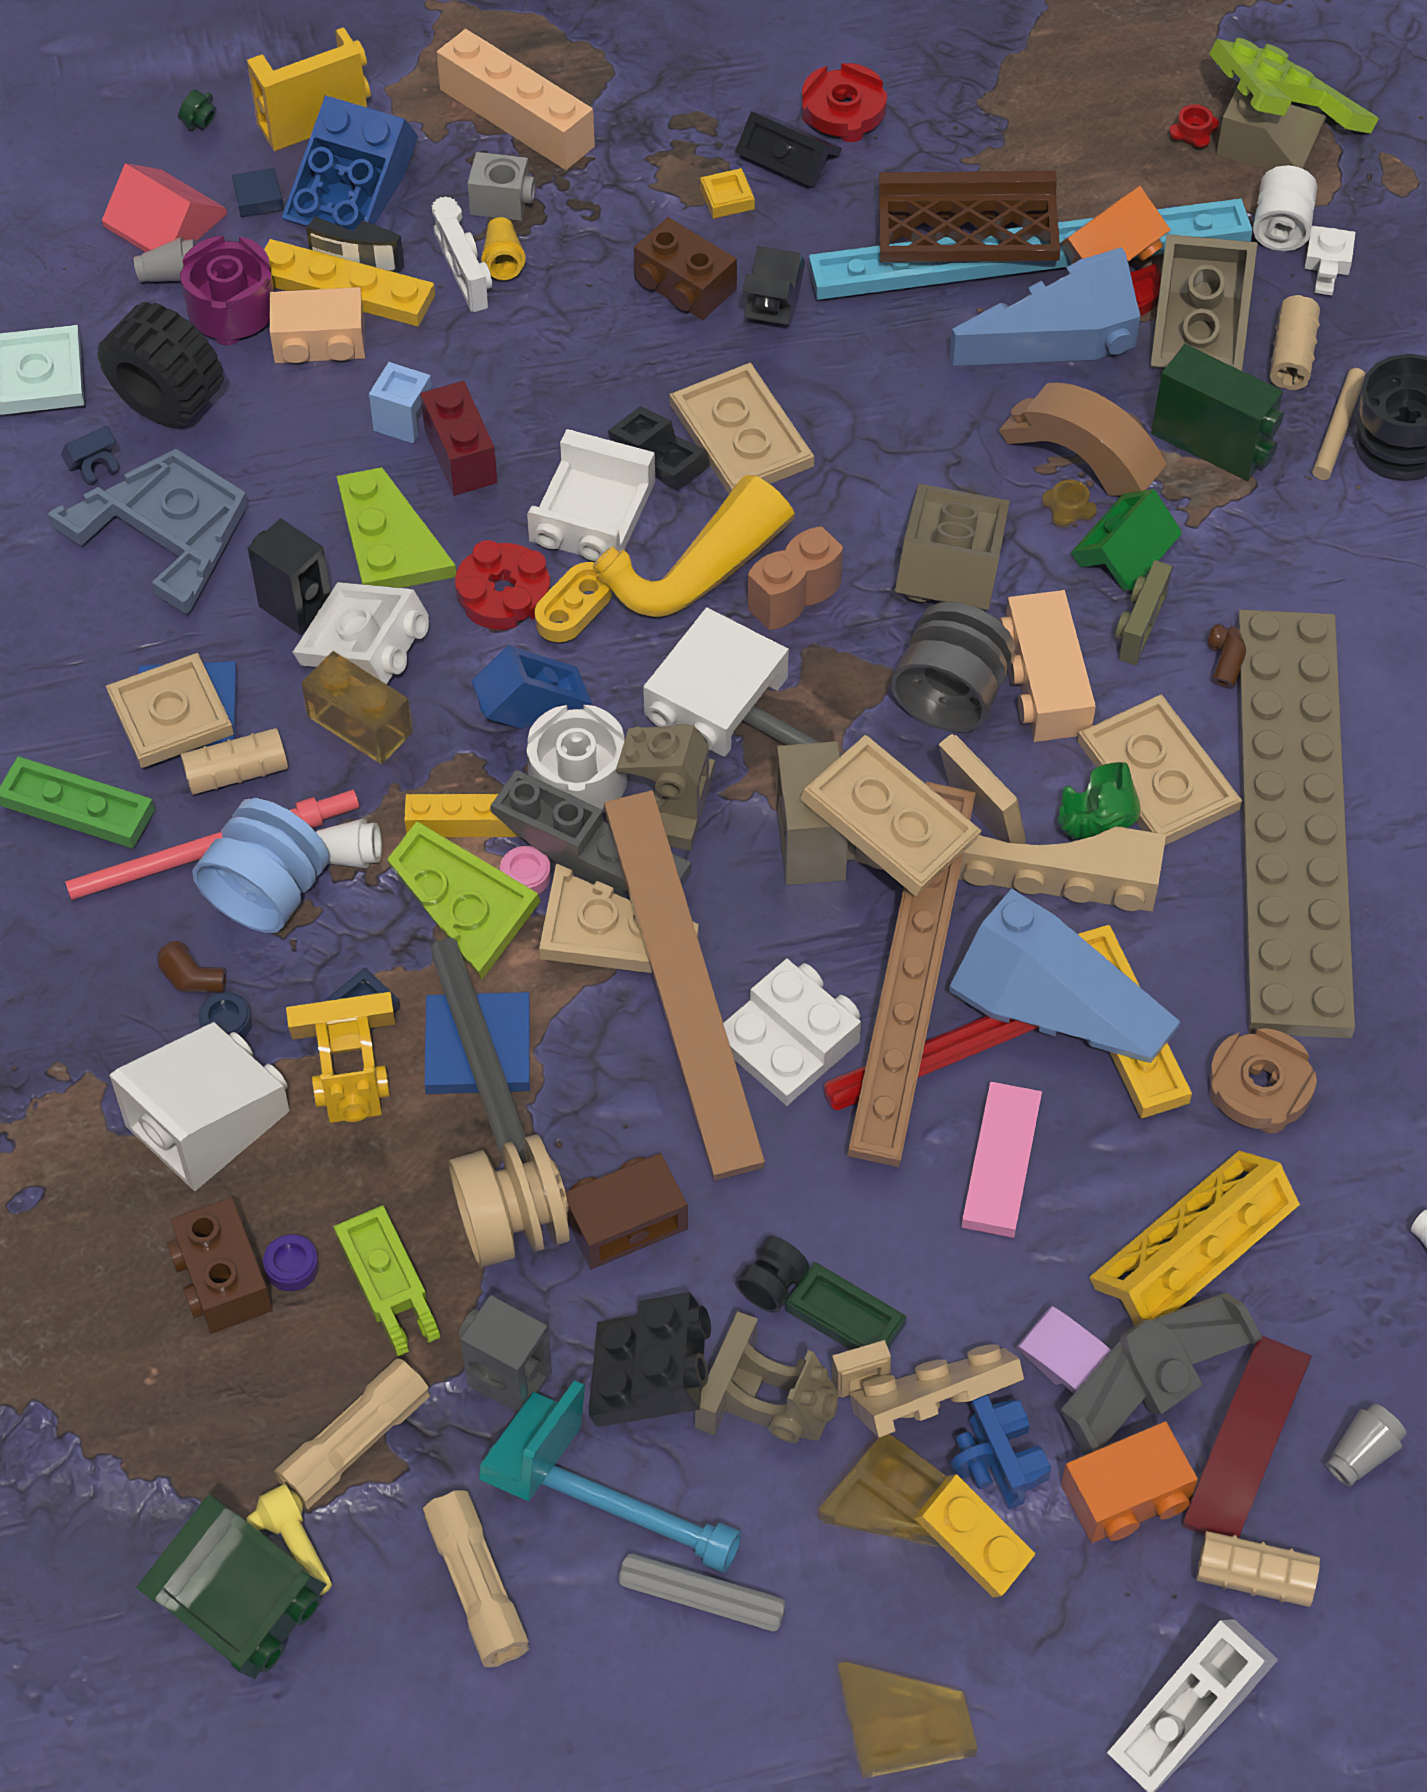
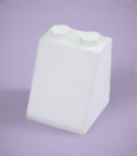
M215 1022L116 1069L109 1075L125 1126L194 1191L199 1189L290 1111L285 1092L288 1085L280 1072L270 1064H266L263 1067L252 1057L253 1053L241 1036L235 1032L228 1035Z

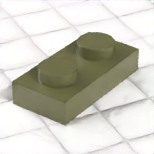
M1154 560L1147 578L1143 576L1138 577L1130 601L1135 606L1132 613L1123 611L1115 633V638L1122 640L1119 660L1137 666L1167 597L1172 565Z

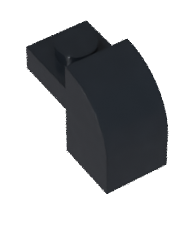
M757 246L752 275L745 274L742 292L747 298L744 318L785 325L791 324L800 294L805 267V259L801 253Z

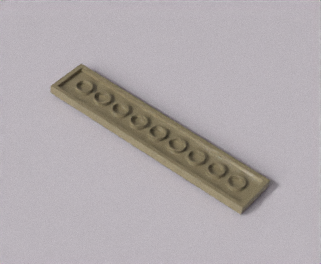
M1239 609L1237 628L1240 630L1246 646V656L1238 676L1248 1033H1255L1256 1029L1269 1028L1294 1036L1352 1039L1355 1030L1335 614Z

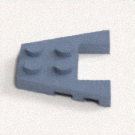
M174 449L125 473V481L105 491L97 487L83 494L84 501L66 510L61 505L48 513L50 525L81 546L114 516H117L179 556L152 581L155 595L184 614H187L195 604L248 502L246 492L180 450Z

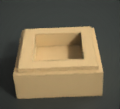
M885 1340L832 1355V1383L839 1392L838 1397L843 1398L849 1396L851 1392L863 1389L862 1383L870 1378L890 1375L891 1355Z

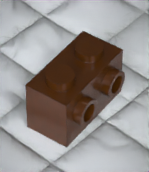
M667 217L634 246V278L645 288L654 290L671 300L679 309L688 311L704 320L737 290V258L670 217Z
M232 1197L170 1219L176 1239L166 1242L176 1272L179 1273L187 1270L192 1285L184 1287L183 1291L193 1319L204 1315L210 1334L272 1312L266 1285Z

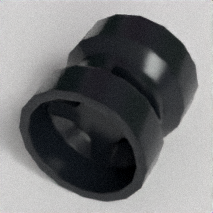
M767 1236L756 1250L757 1259L753 1264L746 1265L735 1279V1285L739 1292L755 1306L771 1313H777L789 1298L788 1288L791 1284H798L810 1268L805 1256L793 1245L781 1238Z

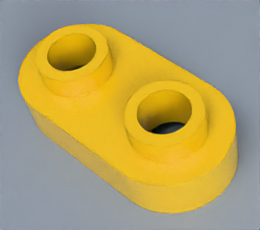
M583 562L570 568L537 603L535 607L536 629L546 640L552 642L572 640L611 600L612 590L596 578L598 571L593 567L594 562ZM585 591H593L594 593H593V594H584L583 592H585Z

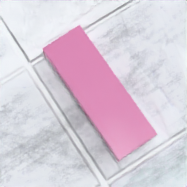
M990 1082L961 1228L1014 1238L1042 1091Z

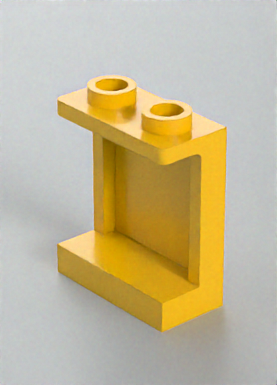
M344 27L335 30L337 48L274 71L263 54L247 60L256 122L273 151L310 138L325 95L367 107L366 98L371 97V92L362 69L363 66L367 65L366 55L361 43L358 40L352 41Z

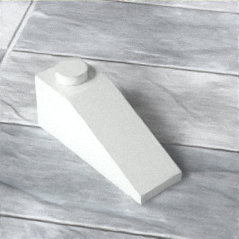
M1235 1619L1220 1620L1107 1753L1147 1792H1156L1242 1703L1278 1659Z

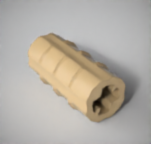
M1295 295L1282 301L1278 323L1275 326L1276 337L1272 343L1274 346L1273 356L1270 359V379L1277 387L1298 390L1307 386L1308 380L1311 377L1312 363L1315 360L1314 349L1318 342L1316 339L1317 329L1320 326L1318 322L1320 307L1312 298Z
M277 728L256 734L252 733L251 735L234 740L228 739L223 743L208 747L204 746L201 749L180 754L192 795L213 789L217 790L220 787L235 783L240 784L242 781L260 776L265 777L267 774L288 769L285 752Z
M1206 1531L1201 1548L1196 1581L1221 1586L1223 1590L1229 1588L1250 1593L1252 1597L1259 1595L1276 1599L1280 1603L1289 1602L1311 1607L1318 1579L1320 1557L1296 1552L1293 1548L1287 1550L1266 1545L1264 1541L1257 1543L1237 1538L1236 1535L1231 1537Z

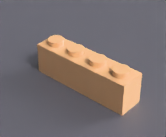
M464 29L436 51L441 91L561 168L567 170L595 147L593 108L468 29Z

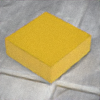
M742 168L700 177V189L713 219L755 209V198Z

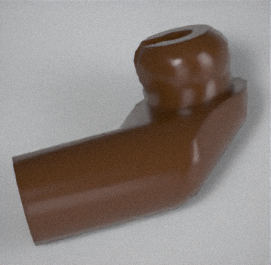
M1216 624L1211 629L1207 645L1210 649L1219 650L1221 653L1211 680L1221 687L1234 688L1246 656V646L1238 628L1232 625L1230 628H1227L1221 624Z
M168 942L158 952L157 962L159 969L176 990L180 992L223 993L226 991V968L199 967L187 952L188 947L182 942Z

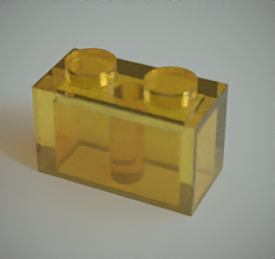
M332 651L301 682L307 717L381 765L413 733L409 699L335 651Z

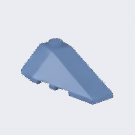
M1117 248L1081 259L1066 267L1069 273L1067 276L1046 287L1040 281L1028 288L1031 294L1015 304L1008 306L1007 304L999 303L953 328L949 355L951 364L953 366L1096 360L1112 354H1121L1128 349L1135 348L1140 323V312L1126 253L1123 248Z
M1012 888L982 922L949 986V992L990 1018L1009 1023L1011 1018L1039 1026V1032L1056 1036L1057 1032L1085 1039L1091 1047L1148 1063L1155 1059L1178 1030L1181 1021L1058 917Z

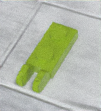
M379 1206L333 1226L335 1236L377 1323L381 1321L396 1356L398 1357L409 1352L405 1332L399 1327L394 1315L410 1308L414 1311L422 1336L428 1342L439 1339L438 1327L426 1303V1292L384 1206Z

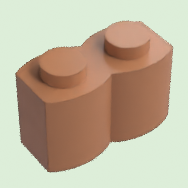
M820 526L810 528L795 536L785 550L773 552L761 558L748 573V610L768 630H773L793 622L800 616L805 606L820 603L832 596L842 582L843 546Z

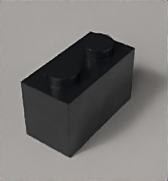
M280 518L268 530L260 532L247 548L259 607L299 635H302L308 629L331 593L324 547Z

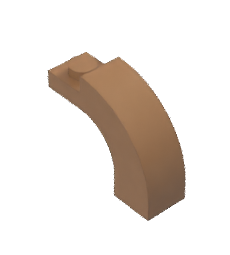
M1047 383L1035 398H1027L1017 403L1011 410V416L999 429L1007 444L1048 441L1072 450L1093 469L1108 496L1147 490L1167 464L1152 438L1126 411L1093 391L1067 383Z

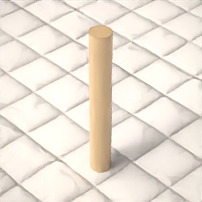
M1352 368L1348 371L1312 471L1317 479L1327 480L1333 471L1366 375L1359 368Z

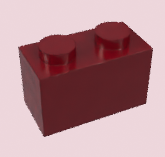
M465 381L420 393L424 430L453 495L456 496L498 483L495 447Z

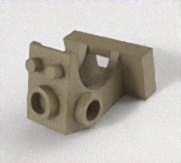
M677 724L667 727L641 728L637 726L628 728L616 771L642 776L656 782L654 795L670 847L692 851L715 772V760L709 759V745L694 725Z
M737 1311L710 1370L707 1384L701 1390L700 1410L695 1411V1428L716 1435L725 1413L728 1412L768 1428L772 1435L785 1442L798 1443L800 1438L819 1441L826 1423L832 1420L838 1406L839 1392L829 1378L827 1369L821 1365L814 1352L810 1350L807 1351L804 1359L797 1361L795 1367L786 1366L764 1357L754 1349L758 1338V1318ZM763 1382L789 1392L787 1404L774 1405L756 1399Z

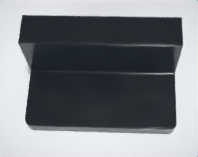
M751 111L735 152L808 186L815 187L828 154L839 156L842 148L777 118Z

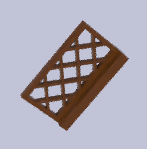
M1056 171L879 172L880 262L1060 261ZM1013 221L1023 227V229L1013 234L1003 227ZM923 222L934 228L925 235L914 229ZM969 222L978 227V229L968 234L959 227ZM991 235L1000 240L1001 243L998 245H986L981 241ZM1036 235L1049 244H1030L1027 240ZM901 236L913 242L908 246H889L890 243ZM948 236L957 243L954 245H941L937 241Z

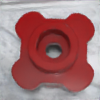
M1197 104L1188 105L1179 111L1178 122L1170 126L1169 134L1173 139H1182L1187 144L1200 148L1206 147L1210 144L1209 136L1211 133L1218 130L1219 121L1207 107Z

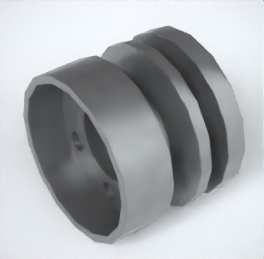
M958 602L935 604L928 607L921 616L917 629L910 638V646L903 653L891 677V690L897 702L911 716L928 726L950 732H967L977 729L986 720L997 697V689L1005 680L1007 670L1012 665L1015 658L1016 644L1010 632L995 617L979 608Z

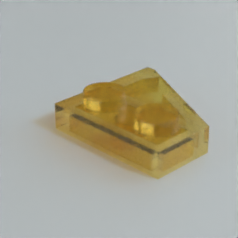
M887 1434L876 1440L818 1509V1518L827 1524L940 1547L941 1545L914 1519V1516L947 1476L892 1435Z
M849 1662L838 1664L837 1673L862 1779L976 1756L978 1747L964 1692Z

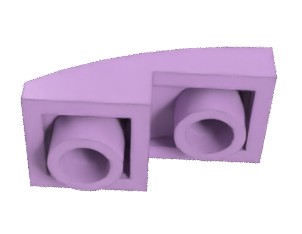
M1054 1306L1048 1308L1016 1346L1055 1385L1063 1384L1073 1394L1111 1352V1349Z

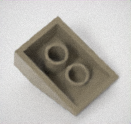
M1167 234L1150 368L1165 369L1185 343L1242 371L1257 242Z
M918 483L904 539L895 592L905 594L908 598L920 602H927L933 599L943 602H958L989 610L1010 500Z

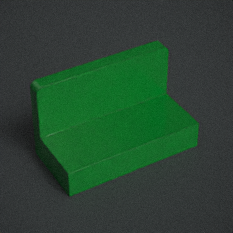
M1155 489L1126 493L1121 495L1074 548L1071 554L1080 567L1106 564L1124 591H1130L1134 589L1138 577H1145L1148 574L1154 560L1159 561L1181 536L1182 532Z

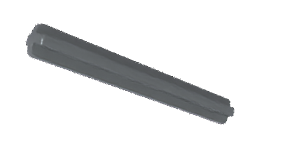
M452 937L436 940L430 947L431 956L502 1160L503 1144L511 1141L516 1147L520 1159L524 1160L526 1156L523 1139L526 1135L457 940Z

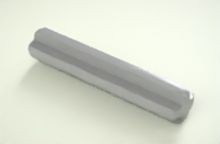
M633 1553L626 1555L620 1569L619 1583L623 1587L772 1632L779 1629L784 1617L785 1601L780 1597Z

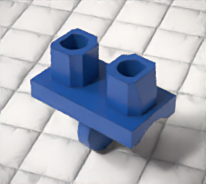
M988 1395L971 1401V1405L975 1413L969 1418L968 1423L978 1445H976L971 1432L959 1435L956 1441L961 1453L951 1460V1469L954 1475L957 1474L960 1478L972 1476L977 1488L984 1489L993 1483L988 1472L989 1468L1007 1509L1010 1510L1023 1505L1026 1491L1049 1480L1051 1467L1047 1457L1039 1445L1016 1454L1013 1452L1008 1440L1027 1434L1030 1427L1027 1414L1019 1399L1000 1402L994 1405L991 1404Z

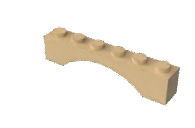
M1116 826L1085 839L1049 845L1008 843L979 835L977 840L963 853L958 879L977 886L995 885L1017 889L1025 894L1043 893L1066 897L1071 901L1079 903L1091 901L1115 905L1126 911L1145 910L1153 912L1166 835ZM856 847L855 862L867 864L876 869H882Z

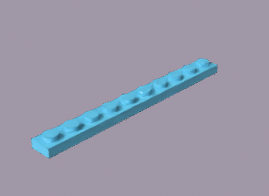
M1242 199L1157 209L1171 230L1159 238L1164 246L1151 256L1164 254L1167 234L1250 242L1253 230ZM1093 218L1058 222L1060 243ZM1023 227L1010 228L1007 230L1015 234L1021 229H1023ZM991 235L981 241L986 245H998L1001 243L1000 240ZM1036 235L1027 240L1030 244H1049ZM943 237L937 241L941 245H954L957 243L949 237ZM913 242L889 244V246H908ZM880 246L811 254L809 255L808 268L816 299L820 300L1068 267L1072 262L1061 247L1060 261L880 262Z

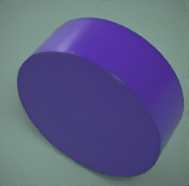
M289 1234L278 1237L268 1245L264 1252L263 1265L267 1279L274 1287L280 1290H301L310 1285L317 1276L319 1261L316 1249L303 1236Z

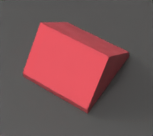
M125 163L102 218L103 227L144 252H148L180 237H183L185 240L195 239L197 241L226 216L227 211L224 206L162 169Z

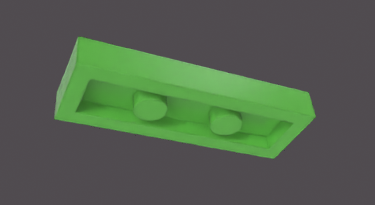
M19 756L0 785V806L132 849L135 847L155 811L151 798Z

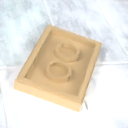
M751 362L669 394L670 406L695 444L707 451L710 467L728 494H730L742 476L756 475L767 483L772 484L814 467L813 453Z
M1162 694L1079 732L1077 742L1096 768L1115 762H1126L1128 764L1141 805L1140 817L1136 823L1142 831L1165 834V845L1240 810L1242 799Z
M864 735L804 788L800 797L802 802L916 897L969 848L982 831L867 735Z

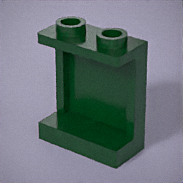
M208 1494L136 1588L150 1600L169 1610L231 1662V1666L238 1672L255 1679L260 1672L265 1673L278 1662L285 1650L283 1642L297 1624L303 1625L317 1611L321 1603L319 1595L326 1587V1584L231 1507Z

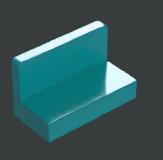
M574 1380L559 1402L533 1392L480 1464L479 1480L529 1502L581 1428L585 1384Z

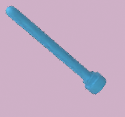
M555 1465L542 1482L544 1486L695 1549V1556L703 1559L702 1564L723 1574L731 1567L742 1538V1531L721 1522L716 1527L707 1523L703 1528Z

